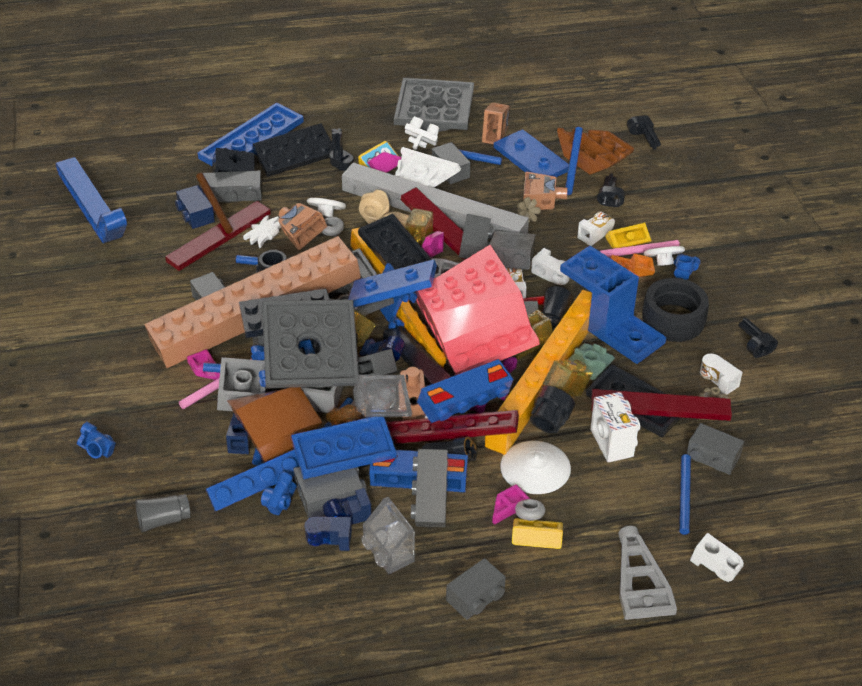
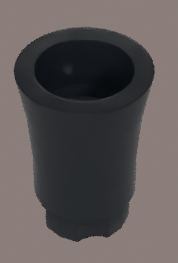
M559 286L546 289L539 322L542 332L552 334L573 303V295L570 291Z

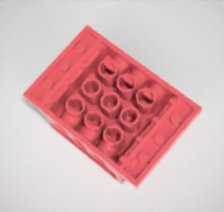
M491 245L433 280L432 287L416 291V303L455 375L498 359L500 361L540 344L537 335L530 326L521 291Z

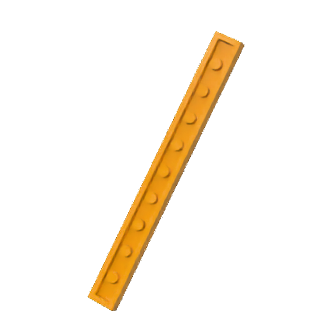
M359 228L352 229L350 241L352 249L360 248L377 275L383 273L385 266L358 235ZM409 300L407 303L402 301L396 317L404 322V328L444 369L446 364L444 352H441L436 340L431 337L426 325L419 319L417 311L411 307Z

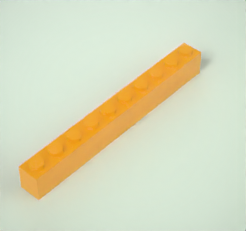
M581 291L497 411H518L517 433L485 436L486 448L503 455L508 452L530 420L534 399L540 388L543 386H553L565 368V362L574 354L575 349L580 346L589 332L591 292Z

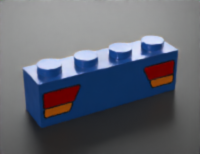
M498 359L422 388L417 403L431 423L439 420L444 421L451 415L459 412L464 413L471 407L476 405L482 406L491 399L506 396L510 391L513 378Z
M396 450V458L370 464V486L412 489V480H417V471H413V457H418V452ZM448 454L447 491H466L468 455Z

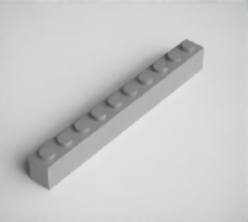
M352 163L342 174L343 191L362 197L366 193L381 190L386 193L389 206L411 213L413 212L400 199L402 194L417 187L449 219L463 230L467 214L491 218L490 227H493L492 237L495 230L528 233V217L356 163Z

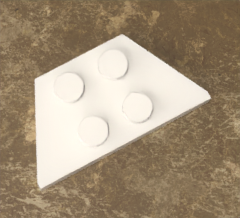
M402 147V158L398 160V170L395 176L434 188L458 173L461 168L457 163Z

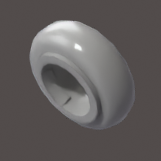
M337 217L324 218L327 227L322 231L323 234L336 236L343 231L344 223L341 219Z
M526 499L517 503L515 512L523 520L534 521L544 516L545 507L540 501Z

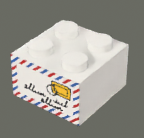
M621 392L595 397L591 431L606 461L613 462L634 457L635 446L638 444L637 433L640 430V423L638 418L632 414L628 400L624 399Z

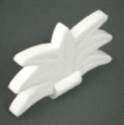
M267 215L259 225L252 224L253 230L243 236L244 240L250 238L251 245L258 241V246L261 248L266 240H272L279 233L281 228L278 222L279 217L269 220Z

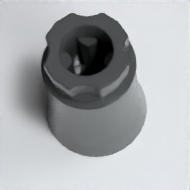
M186 494L151 499H135L138 523L142 533L159 526L179 522L181 519L190 518V507Z

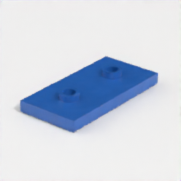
M523 129L494 142V148L525 173L531 172L558 177L568 172L569 164Z
M435 259L355 280L348 300H353V307L355 308L432 287L437 267Z
M384 415L291 435L303 480L397 457Z

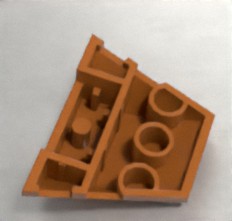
M558 128L557 133L564 157L570 160L575 129L572 132H566L564 128ZM589 130L588 133L582 132L577 166L590 175L599 173L624 160L634 151V148L609 131Z
M290 387L227 400L238 421L241 422L259 452L263 463L294 450L291 435L315 430L322 425L321 419L301 387Z

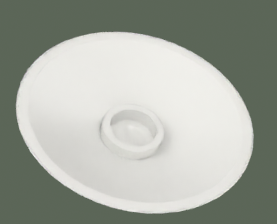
M525 441L512 446L503 455L500 465L503 477L511 486L517 484L523 492L530 494H545L559 489L567 482L571 473L570 461L566 454L558 447L543 441Z

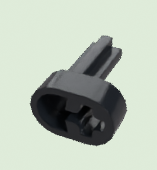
M634 116L627 121V128L632 135L644 134L653 150L657 149V146H661L653 130L654 124L649 116Z
M334 128L332 129L333 151L330 152V164L339 170L346 171L354 163V158L350 153L343 150L342 129L338 128L336 130Z
M613 173L606 176L604 185L598 192L597 201L603 206L620 207L623 205L626 195L623 189L615 187L617 177H613Z
M746 317L743 318L742 322H739L738 326L752 338L747 343L746 349L755 358L768 355L777 348L778 341L770 333H763Z
M468 436L456 437L454 441L425 443V446L422 447V449L447 450L448 454L468 455V462L475 461L477 457L476 444Z

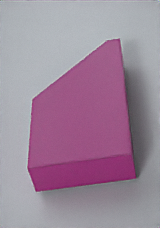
M382 152L367 163L372 169L387 173L397 167L398 160H401L402 157Z
M437 231L425 238L422 248L430 258L443 252L444 233Z
M207 349L187 356V362L196 376L213 380L220 377V373L203 371V363H215Z
M517 484L497 494L492 520L494 525L515 514V507L518 502L530 499Z

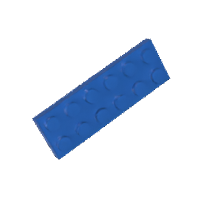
M275 103L199 151L198 159L212 166V159L216 148L254 153L252 149L253 143L288 133L304 122L303 116L279 103Z

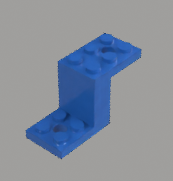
M588 246L560 265V272L592 292L588 326L590 333L636 364L666 343V336L634 316L639 276L592 246Z

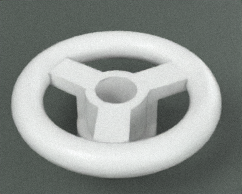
M323 198L307 199L309 205L318 207L317 211L322 213L323 217H333L334 209L343 210L346 208L345 203Z
M683 246L649 249L644 251V256H656L657 266L674 264L672 255L683 253L685 248Z

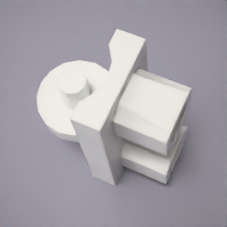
M414 117L410 124H406L405 133L411 135L408 141L414 143L413 149L417 150L419 146L426 148L427 143L436 146L439 127L430 124L427 131L420 129L423 120Z

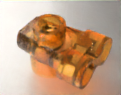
M348 404L340 409L333 408L327 413L326 418L333 426L360 420L361 411L357 406Z

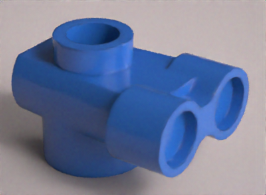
M684 254L677 255L674 261L676 266L674 276L679 279L688 280L691 273L698 269L700 259Z
M85 422L81 427V436L77 441V445L85 449L92 458H99L102 455L107 458L110 457L116 444L112 437L108 434H102L97 430L96 426Z
M285 472L280 473L275 488L267 487L261 497V504L267 507L270 513L280 515L283 509H288L291 497L297 488V485L292 482V476Z

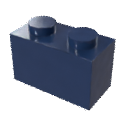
M199 185L176 191V208L182 212L185 223L188 222L192 229L215 222L213 206Z

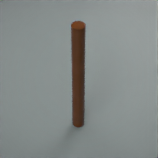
M198 173L196 178L213 206V210L227 234L231 233L233 228L203 173Z

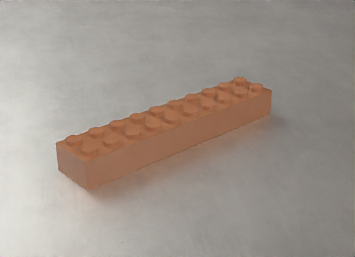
M339 236L144 325L152 345L166 368H169L186 360L187 356L206 349L208 350L244 333L239 302L326 289L327 293H330L361 278L358 261Z

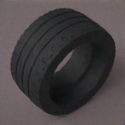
M665 278L658 280L646 292L642 311L643 322L666 336L667 341H689L700 335L704 329L709 310V299L700 286L686 279ZM664 305H677L688 309L691 313L683 315L671 314L660 307Z

